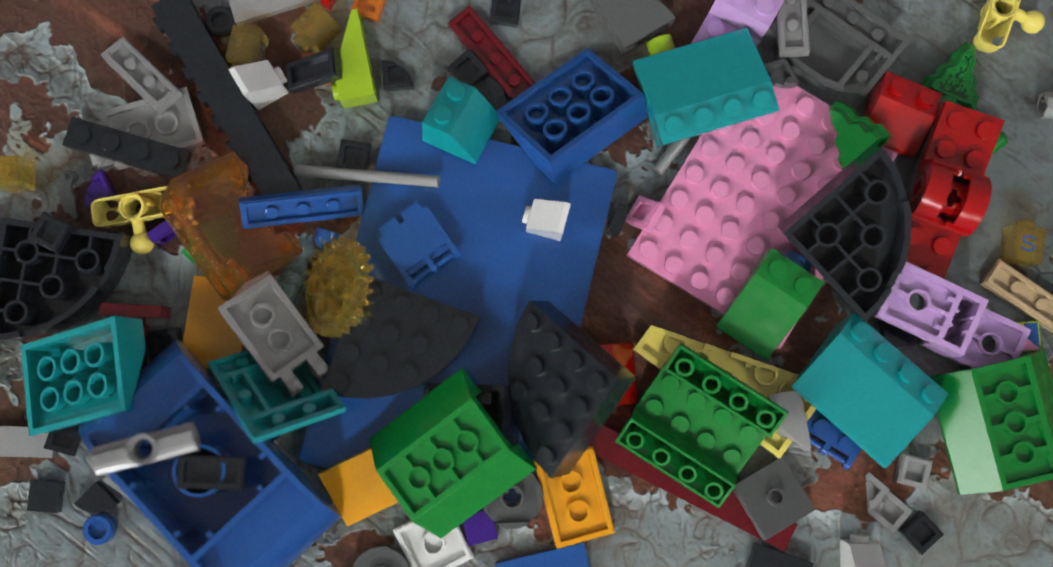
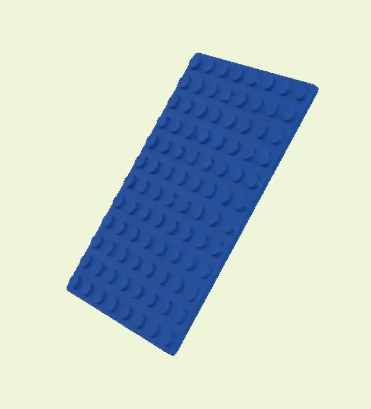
M391 116L387 122L375 170L440 175V186L426 187L371 183L346 277L351 279L336 338H330L324 362L329 368L363 275L480 316V322L464 350L444 371L426 383H442L463 367L475 384L509 386L508 368L511 345L518 322L529 301L551 302L580 328L617 173L612 169L584 163L554 184L536 167L522 147L489 140L475 165L422 141L421 122ZM534 199L571 204L561 241L526 232L527 224L522 223L526 205L532 207ZM414 201H417L421 208L429 207L461 256L457 259L454 256L438 267V272L435 274L433 272L429 273L416 282V287L411 289L377 240L382 235L376 227L392 216H395L397 221L402 223L404 219L399 212ZM451 250L447 251L443 256H440L437 259H435L433 263H435L436 261L444 257L446 254L451 252ZM425 266L418 273H415L410 277L413 278L429 266ZM326 375L319 379L318 387L320 389L322 388ZM424 384L397 395L370 399L339 397L346 407V412L307 425L299 455L300 460L304 463L328 468L371 447L369 439L424 397ZM519 431V444L533 461L534 458ZM534 470L532 473H534L538 480L536 470ZM510 488L507 494H503V497L509 500L510 505H516V500L521 499V494L516 493L514 488Z

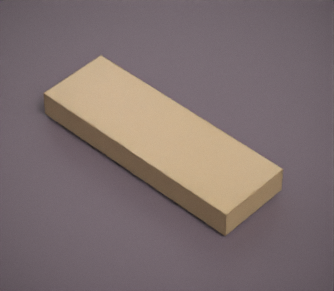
M1001 259L994 260L979 284L1033 321H1039V325L1053 333V294Z

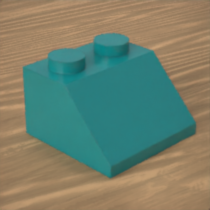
M449 76L422 121V141L476 165L500 119L496 115V109L475 87Z

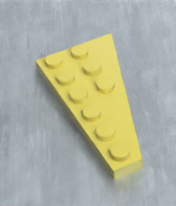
M653 325L649 326L633 348L635 352L660 370L667 358L682 343L767 398L769 394L794 391L791 385L799 375ZM801 396L806 420L808 421L816 408ZM777 429L771 438L766 435L760 446L780 459L793 441L778 435Z

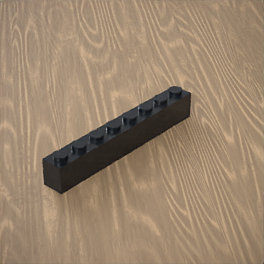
M160 0L151 5L156 14L152 18L155 25L162 34L166 32L171 41L167 42L169 49L176 58L181 57L185 64L181 69L191 83L195 81L199 91L196 94L205 108H211L214 116L211 117L213 124L220 133L224 131L229 139L225 142L227 148L235 158L239 156L243 163V166L240 167L243 175L249 183L253 181L258 188L255 195L304 191L256 108L243 95L228 70L231 68L229 62L207 28L193 1Z

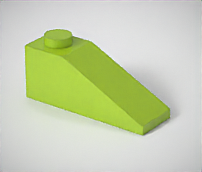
M353 9L350 13L340 49L342 79L336 80V83H331L333 97L335 101H340L344 109L379 102L362 18L358 9Z

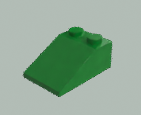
M771 248L762 254L715 327L763 359L768 360L809 307L824 282Z

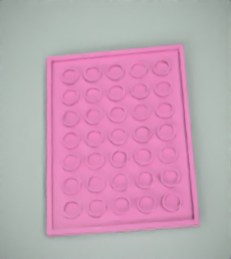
M797 85L794 88L773 86L780 111L702 134L660 200V203L666 208L652 232L642 230L626 255L721 315L724 314L765 251L773 248L783 255L786 250H791L804 257L778 226L842 171L837 160L839 156V151L835 145L837 132L831 124L830 105ZM882 147L893 162L898 153ZM811 264L812 267L809 272L822 280L824 277ZM792 329L778 345L777 349H781Z

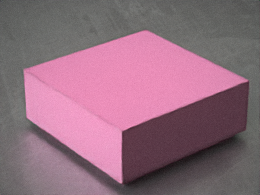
M639 195L625 221L634 227L651 233L666 207L660 202Z

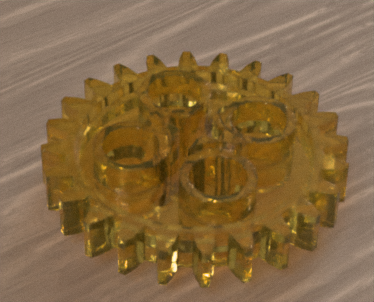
M339 237V239L332 238L331 244L324 243V251L317 250L318 259H311L313 267L311 270H306L309 278L302 284L306 287V291L301 294V297L306 298V301L301 308L307 310L304 319L309 320L308 325L310 328H314V333L332 338L334 336L342 337V333H350V326H357V316L364 317L362 307L363 305L369 306L366 295L373 292L372 289L368 288V284L374 280V277L369 276L373 265L367 264L371 256L365 253L366 247L361 246L358 241Z

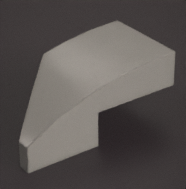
M795 390L769 394L768 398L789 411V414L778 427L777 434L783 438L787 437L800 445V449L803 451H810V436L801 395Z
M868 472L865 475L868 514L887 531L894 534L913 510Z

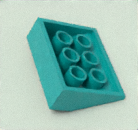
M748 28L632 61L640 91L645 95L646 112L657 148L780 111L772 81Z
M856 313L835 325L791 385L796 392L883 468L888 467L935 416L948 396V393Z
M113 316L21 345L29 436L45 434L130 410L146 350L142 319Z

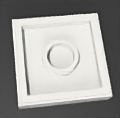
M412 520L393 529L410 567H457L474 558V554L470 546H468L460 525L441 539L413 523Z

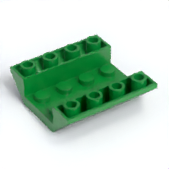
M680 343L667 358L636 404L615 442L717 508H720L735 488L739 472L766 435L770 438L773 436L789 414V411Z
M1045 349L1020 354L1017 358L975 368L952 370L929 376L948 393V396L937 411V417L959 495L1006 491L1053 479V378Z
M463 367L369 439L376 472L412 522L440 539L537 469L519 443L513 447L477 400L476 396L481 391Z

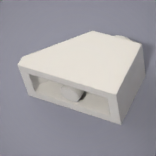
M268 60L233 66L228 69L243 95L258 110L289 93L284 85L287 82L285 74L279 66L274 68Z
M534 199L532 207L526 205L522 223L527 224L526 232L561 241L571 204Z
M850 534V539H840V567H886L880 544L870 540L869 535Z

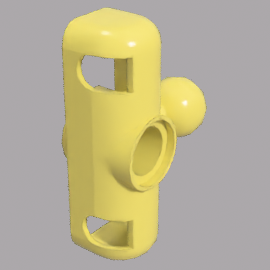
M987 0L980 10V21L977 26L978 32L973 38V45L981 52H995L1005 45L1014 20L1020 23L1024 32L1034 34L1044 27V15L1040 11L1032 10L1026 12L1020 9L1021 0ZM995 6H998L1002 10V14L996 10ZM1003 37L999 46L991 44L993 38Z
M162 186L96 199L91 203L90 208L92 222L97 227L110 228L111 226L132 224L134 235L130 239V247L135 253L145 255L152 251L155 243L147 235L148 232H146L144 223L175 214L183 208L184 202L182 195L177 189ZM161 190H170L171 197L165 198ZM105 201H116L119 206L110 208ZM140 203V204H141V209H140V211L137 213V212H136V207H137V205ZM108 211H115L120 214L112 221H108L106 217Z

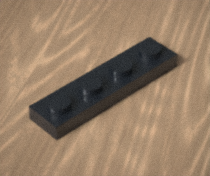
M75 117L71 118L62 144L69 149L180 181H184L193 154L186 149Z

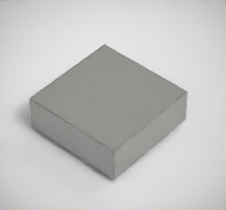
M900 453L893 482L927 490L933 461Z

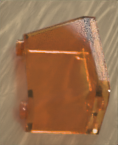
M234 151L172 178L159 200L160 210L164 218L213 289L225 301H229L263 278L273 274L299 257L303 252L297 237L287 231L276 234L271 226L243 230L238 198L250 196L244 188L248 180L249 170L247 165L239 159Z

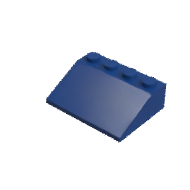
M589 48L574 56L495 111L498 118L536 167L554 184L647 118L645 95Z

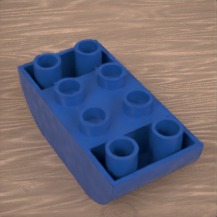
M180 339L174 340L140 370L129 411L79 424L80 436L90 453L93 447L132 438L137 434H147L194 422L199 433L200 450L183 455L247 457L245 490L176 488L179 456L108 474L191 567H289L342 517L337 509L271 438L257 443L252 442L213 375ZM145 440L140 446V453L144 458L149 457L153 446L150 441ZM221 463L222 474L218 483H222L225 478V463Z

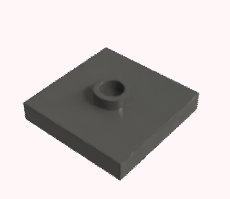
M783 456L737 482L733 489L763 541L816 510Z

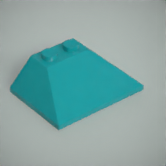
M247 350L207 362V367L253 443L346 412L345 405L333 388L320 392L321 389L307 371V362H304L292 371L303 385V391L293 398L280 379L271 384Z

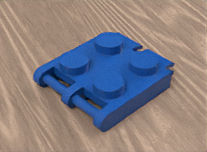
M414 201L399 212L404 219L402 223H399L395 216H392L376 227L382 235L377 240L411 289L416 287V282L429 273L433 272L435 274L438 272V267L454 256L456 259L461 256L429 207L421 208L417 201ZM451 250V252H449L444 257L433 263L435 259H437L440 256H443L447 251ZM425 266H429L413 278L410 277L413 274L418 273Z
M816 409L807 421L808 431L823 442L820 443L810 437V443L818 448L819 453L822 455L828 454L841 462V467L848 470L861 448ZM830 447H834L841 453L845 454L846 457L844 458L841 455L837 454L836 452L831 450Z

